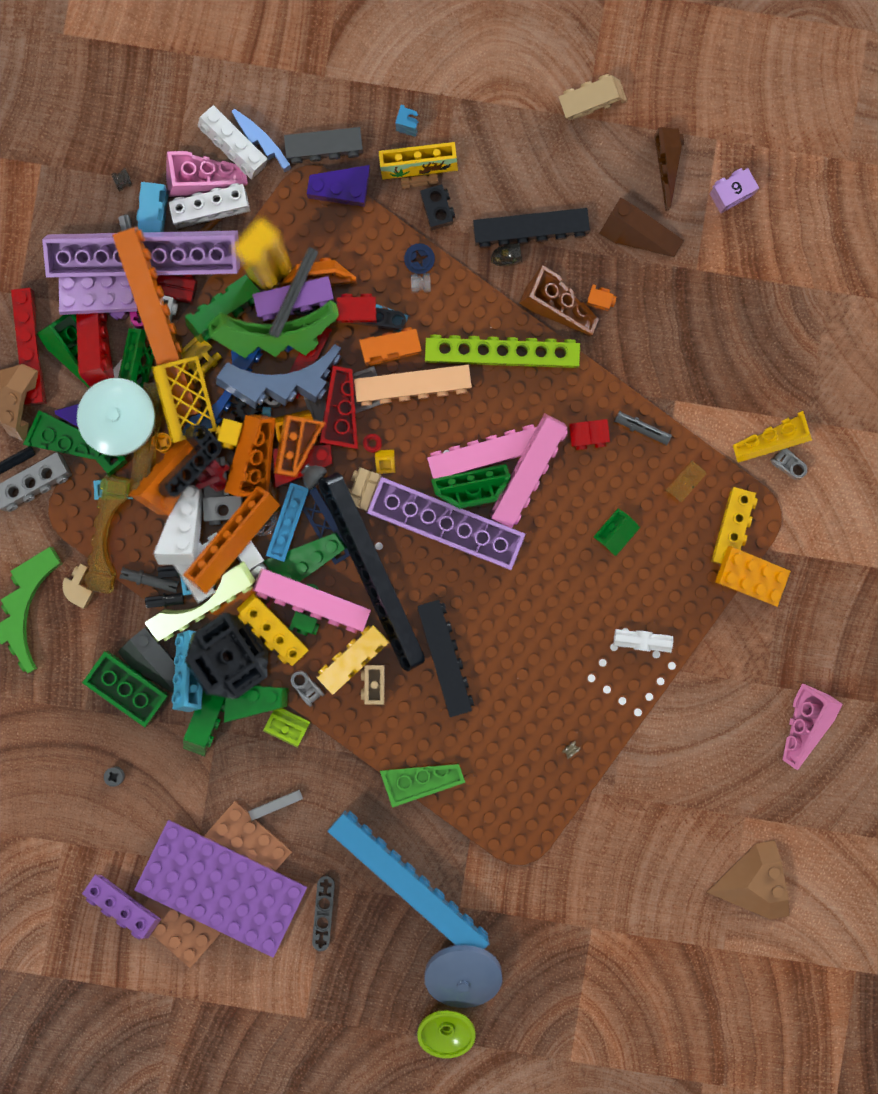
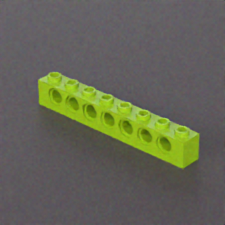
M430 335V338H426L425 363L579 368L580 343H576V340L566 339L563 343L557 342V339H545V342H537L536 338H526V341H518V338L508 337L507 341L499 340V337H488L487 340H480L479 336H468V339H461V336L450 335L449 338H441V335ZM443 344L448 345L450 352L447 354L441 353L439 350L440 346ZM466 345L470 351L468 354L463 355L459 352V347ZM486 346L489 352L486 355H480L478 348ZM499 347H506L508 353L505 356H500L497 353ZM524 347L527 350V354L523 357L518 356L516 353L517 348ZM543 348L546 351V355L538 357L535 350ZM556 349H563L565 356L563 358L556 357Z

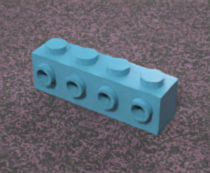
M188 630L179 633L175 640L176 656L174 658L175 675L173 677L172 710L192 712L201 709L202 688L185 663L191 636L196 631Z

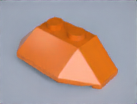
M331 258L319 259L320 262H314L305 280L306 282L328 276L331 286L357 283L356 276L337 261L331 260ZM300 264L295 265L279 287L292 284Z

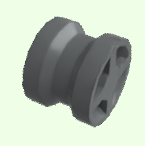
M111 767L104 773V781L111 787L120 785L125 779V773L120 767Z

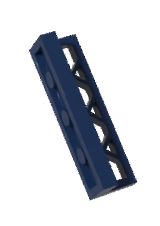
M317 488L309 490L307 497L312 495L315 500L314 508H307L303 505L302 510L319 539L323 538L325 528L332 530L333 533L336 532L343 541L331 512ZM315 512L321 513L325 517L323 526L314 523L313 517ZM317 526L322 528L321 533H320L319 529L317 528ZM348 549L344 550L345 555L338 559L335 557L332 559L335 565L350 556Z

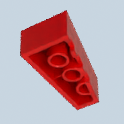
M106 313L76 314L79 375L90 388L100 381L114 378Z

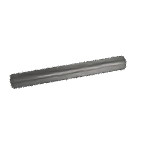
M313 248L307 249L269 331L271 336L276 338L280 336L317 257V250Z

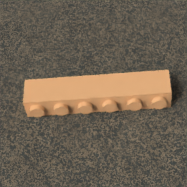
M469 365L354 379L356 404L361 403V406H370L375 401H380V404L391 403V399H399V402L411 400L410 397L418 396V399L430 398L429 395L431 394L443 397L448 396V392L455 391L456 394L468 393L467 390L472 388Z

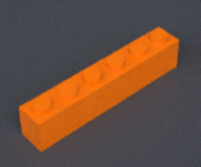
M257 485L183 576L194 587L207 594L278 509L280 504L269 492Z

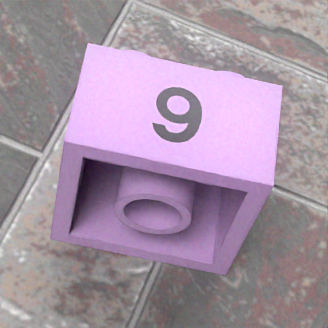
M740 168L733 172L729 179L726 180L724 177L716 181L715 185L712 186L713 189L710 192V196L721 214L754 196L759 187L748 168L745 170Z

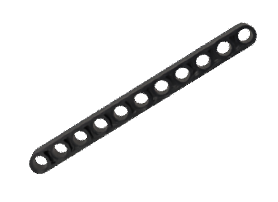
M338 472L333 473L319 481V488L401 667L405 671H410L425 662L424 654L342 475Z

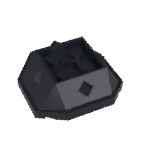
M224 612L192 634L185 663L206 695L237 699L267 678L269 651L260 637L258 638L251 631L253 627L249 623L245 625L238 616ZM224 652L228 655L227 662L223 659Z

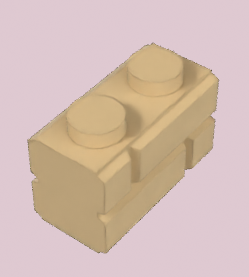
M360 467L358 471H354L351 479L354 484L352 489L348 488L356 507L368 512L382 476Z

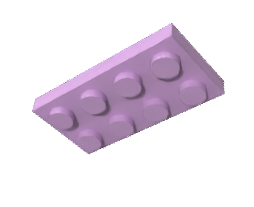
M126 276L59 277L60 315L138 311Z

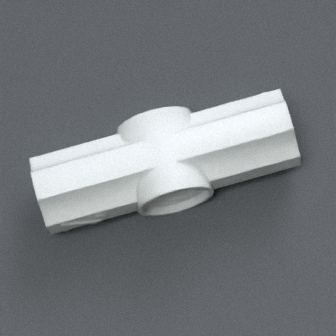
M615 629L614 646L630 647L642 651L654 650L670 653L672 651L673 636L653 634V632L638 630L635 632Z

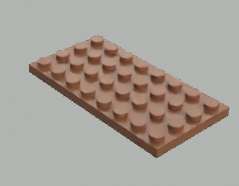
M236 801L204 835V837L274 871L293 852L257 819L251 820L249 813ZM151 898L143 905L161 918L152 935L189 968L195 964L221 934V932Z

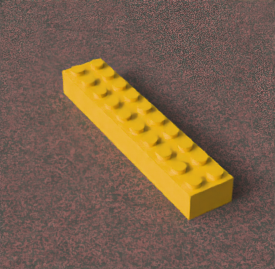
M262 218L252 226L233 248L249 279L262 291L278 288L279 281L282 278L285 279L293 267L280 235Z

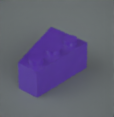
M370 165L310 175L307 197L309 199L365 207Z

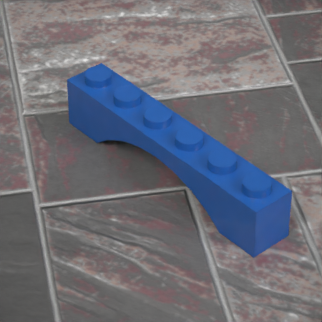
M257 347L246 358L231 351L232 365L252 372L251 367L254 362L258 363L263 355L261 353L262 349ZM226 390L218 401L211 406L217 427L223 420L220 417L224 411H229L233 403L231 400L234 395ZM201 414L190 417L189 421L196 424ZM203 416L199 425H204L208 429L212 428L210 419ZM187 422L182 430L183 435H185L186 429L193 425Z

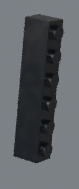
M588 208L473 220L475 246L488 248L491 247V244L497 243L499 246L510 245V242L516 241L518 244L529 243V240L535 239L537 242L548 241V238L553 237L556 240L567 239V236L572 235L575 238L586 237V234L590 232Z
M440 600L419 605L417 608L449 716L451 718L471 712V707L475 705L472 695L468 696L466 688H469L466 676L462 677L460 670L464 668L461 658H456L455 651H458L456 641L450 638L449 633L453 631L450 621H445L444 614H447L444 602L440 603Z

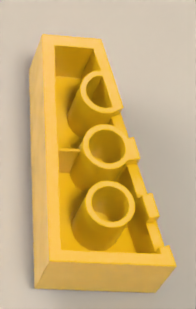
M368 625L363 632H360L362 636L358 640L354 638L346 645L348 649L343 654L340 651L332 658L334 662L329 667L325 665L318 671L320 675L317 679L332 695L390 643L375 625L372 627Z

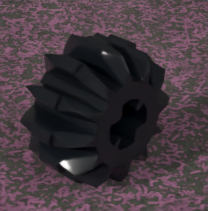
M237 397L235 400L238 402V405L235 403L231 404L233 408H237V410L231 411L232 415L238 414L234 419L236 422L242 418L241 423L243 424L245 415H263V412L257 411V409H262L263 405L258 404L255 409L249 405L252 411L245 414L242 409L244 406L247 407L246 405L248 404Z

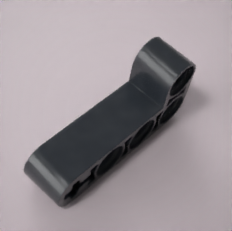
M193 425L186 429L185 437L193 446V449L159 484L158 489L163 497H178L220 454L221 444L204 425ZM196 429H197L198 432H199V437H198V438H196V436H195V431H196ZM208 444L211 446L210 453L207 450ZM196 457H197V459H198V465H197V466L195 465V462H194ZM183 470H184V472H185V474H186V476H185L184 479L182 478V475H181Z

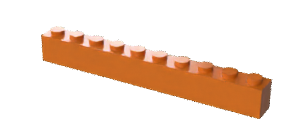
M137 226L112 234L157 365L183 359L181 354L183 348L181 342H177L175 336L177 334L174 323L170 322L169 307L167 304H164L162 299L164 292L162 287L157 284L156 278H158L156 269L151 267L149 261L151 260V254L148 248L145 249L143 243L145 237L142 230H139ZM188 362L183 369L187 372L189 371ZM174 366L165 368L167 376L174 380L179 369ZM181 372L177 382L186 387L191 378L189 375ZM194 380L189 386V389L192 391L196 389ZM174 384L171 389L172 395L180 398L184 391V388L177 384ZM186 391L182 401L191 406L196 395ZM200 398L197 399L193 406L201 411L200 407H202ZM180 402L176 408L177 414L184 417L189 407ZM192 409L188 416L197 414L198 412Z

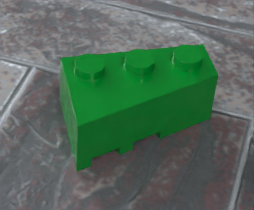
M255 685L237 699L226 698L224 723L286 708L288 706L289 688Z
M202 691L201 709L194 711L183 739V749L205 757L208 747H211L214 740L212 736L214 730H218L221 719H219L221 712H225L226 698L206 695Z

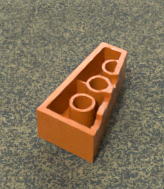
M187 439L175 442L163 456L164 458L160 463L152 468L153 471L146 478H143L136 490L129 494L158 515L170 516L180 495L178 497H163L158 488L161 481L193 449V446ZM197 457L195 458V461H194V462H195V465H197V463H198ZM184 470L182 471V474H181L183 479H184L185 476H186Z

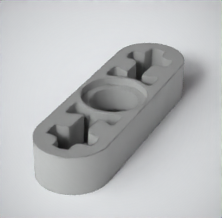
M296 790L248 811L251 820H255L302 800L303 797L300 790Z

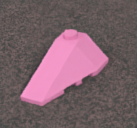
M802 684L793 703L795 710L793 719L790 718L789 725H791L790 736L786 739L783 761L798 770L833 724L843 704L824 692Z

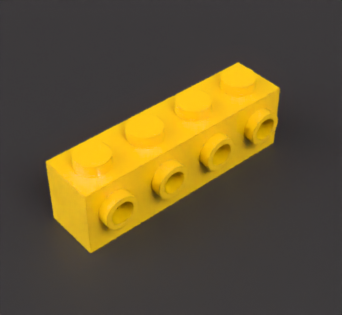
M736 487L731 488L711 562L722 564L728 546L741 550V546H745L747 541V535H745L746 528H750L752 522L750 513L757 504L756 493Z
M254 593L237 608L240 614L238 618L245 625L249 623L253 627L251 631L258 638L262 636L266 640L264 644L271 651L275 649L279 653L277 657L284 664L288 662L293 666L309 651L299 638Z

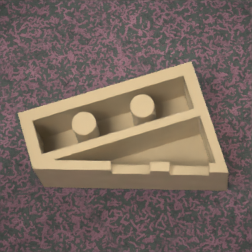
M606 74L600 76L596 82L592 83L589 81L581 84L579 89L574 90L572 88L564 91V95L559 96V100L566 119L573 120L591 114L602 107L604 109L611 107L610 104L620 100L621 103L627 102L621 81L612 75Z

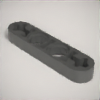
M323 875L317 883L312 945L317 951L326 950L330 943L335 881L329 875ZM325 879H328V883L332 884L327 889V893H331V896L327 894L319 895V892H324V886L321 885V882H324ZM322 898H326L330 902V906L326 909L319 906V901ZM321 917L328 920V926L325 928H321L317 924L318 919ZM316 930L320 932L328 931V934H323V940L327 943L323 944L322 947H319V943H316V940L320 938V933H316Z

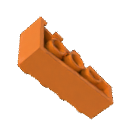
M262 414L245 415L224 490L225 493L237 497L249 496L257 485L269 492L275 418Z

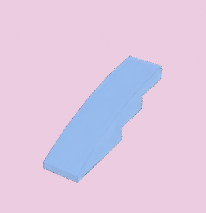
M236 109L232 110V114L246 138L254 146L259 144L268 160L276 157L284 172L290 170L289 162L270 137L249 118Z

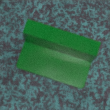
M618 508L594 535V538L616 556L640 529V526L629 515Z

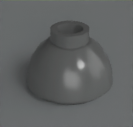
M307 464L301 471L306 488L313 490L319 484V481L325 477L327 469L322 466H310Z

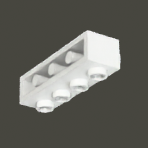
M214 105L200 116L198 122L200 130L251 180L265 168L267 158Z
M238 183L231 184L228 188L224 189L214 188L207 193H194L191 197L187 198L177 197L169 202L173 224L176 229L250 212L246 189L243 184L240 185Z

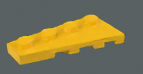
M804 412L797 413L798 416L791 420L787 418L781 421L782 424L775 428L770 426L764 429V432L759 436L754 434L734 444L733 448L737 462L747 461L812 441Z

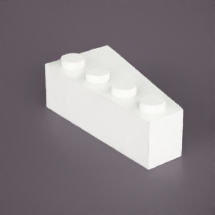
M189 485L181 493L167 519L154 552L158 565H191L198 557L204 494L202 489H198L195 485Z

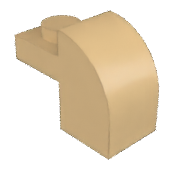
M80 564L79 567L76 566L71 575L73 576L72 580L64 578L63 592L71 603L86 609L95 591L82 585L90 567Z

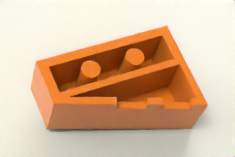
M412 327L401 329V332L398 333L387 332L382 334V336H371L359 340L366 367L422 354L417 330H412Z
M289 415L284 416L274 473L296 477L325 422Z

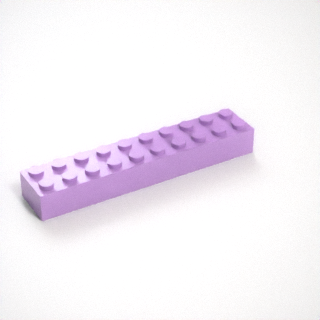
M238 231L143 232L145 237L143 243L145 249H149L151 254V260L149 261L151 267L156 269L157 275L237 274L240 270V261L233 250L234 246L239 242ZM116 233L46 235L42 239L46 277L126 276L112 234Z

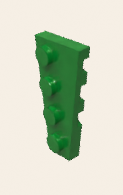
M38 410L23 445L94 460L102 454L86 443L78 428L41 410Z
M335 532L289 550L284 562L274 558L266 559L264 562L271 572L301 582L347 549V547Z

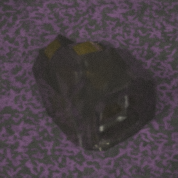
M519 243L495 249L491 255V262L496 266L502 267L521 264L522 255Z

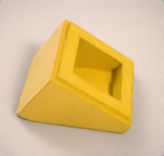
M379 450L375 452L376 473H395L394 450Z

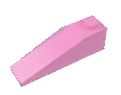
M188 151L167 152L166 181L169 197L192 196V194L198 192L207 193L214 188L224 189L235 183L243 184L244 186L248 184L246 174L236 164L210 160V157L195 156Z

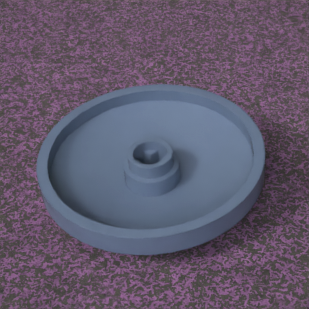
M457 945L445 948L433 955L425 968V986L428 992L439 1002L452 1007L468 1008L484 1004L498 993L502 985V969L498 960L488 951L475 946Z

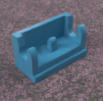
M401 105L395 122L396 131L416 137L418 121L415 118L409 117V115L418 116V113Z

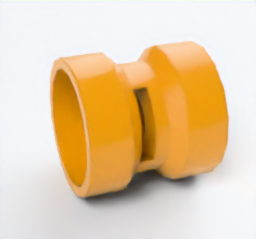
M159 433L153 439L154 448L162 454H166L174 445L171 442L170 436L166 433Z

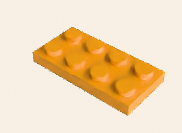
M728 546L715 582L778 607L791 571Z

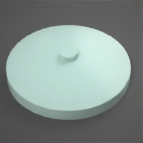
M110 378L96 383L84 394L77 411V424L83 439L93 449L109 456H123L135 452L150 438L155 426V408L150 396L138 384L127 379Z

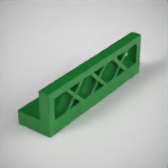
M129 328L118 378L127 379L138 384L136 381L137 376L141 374L142 382L139 386L146 391L154 355L151 346L146 347L145 338L147 336L145 330ZM145 355L146 363L142 366L140 362L141 357Z

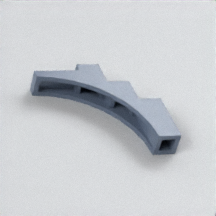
M334 344L326 355L314 364L288 374H255L227 362L216 377V384L254 409L258 404H263L267 395L286 406L288 401L292 402L297 393L316 403L318 399L322 400L327 392L326 380L331 373V367L333 365L336 366L342 357L340 355L341 348Z

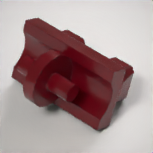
M213 460L197 477L199 481L195 486L198 489H202L210 485L217 492L223 491L226 487V479L223 478V474L230 467L227 464L220 466L216 460Z

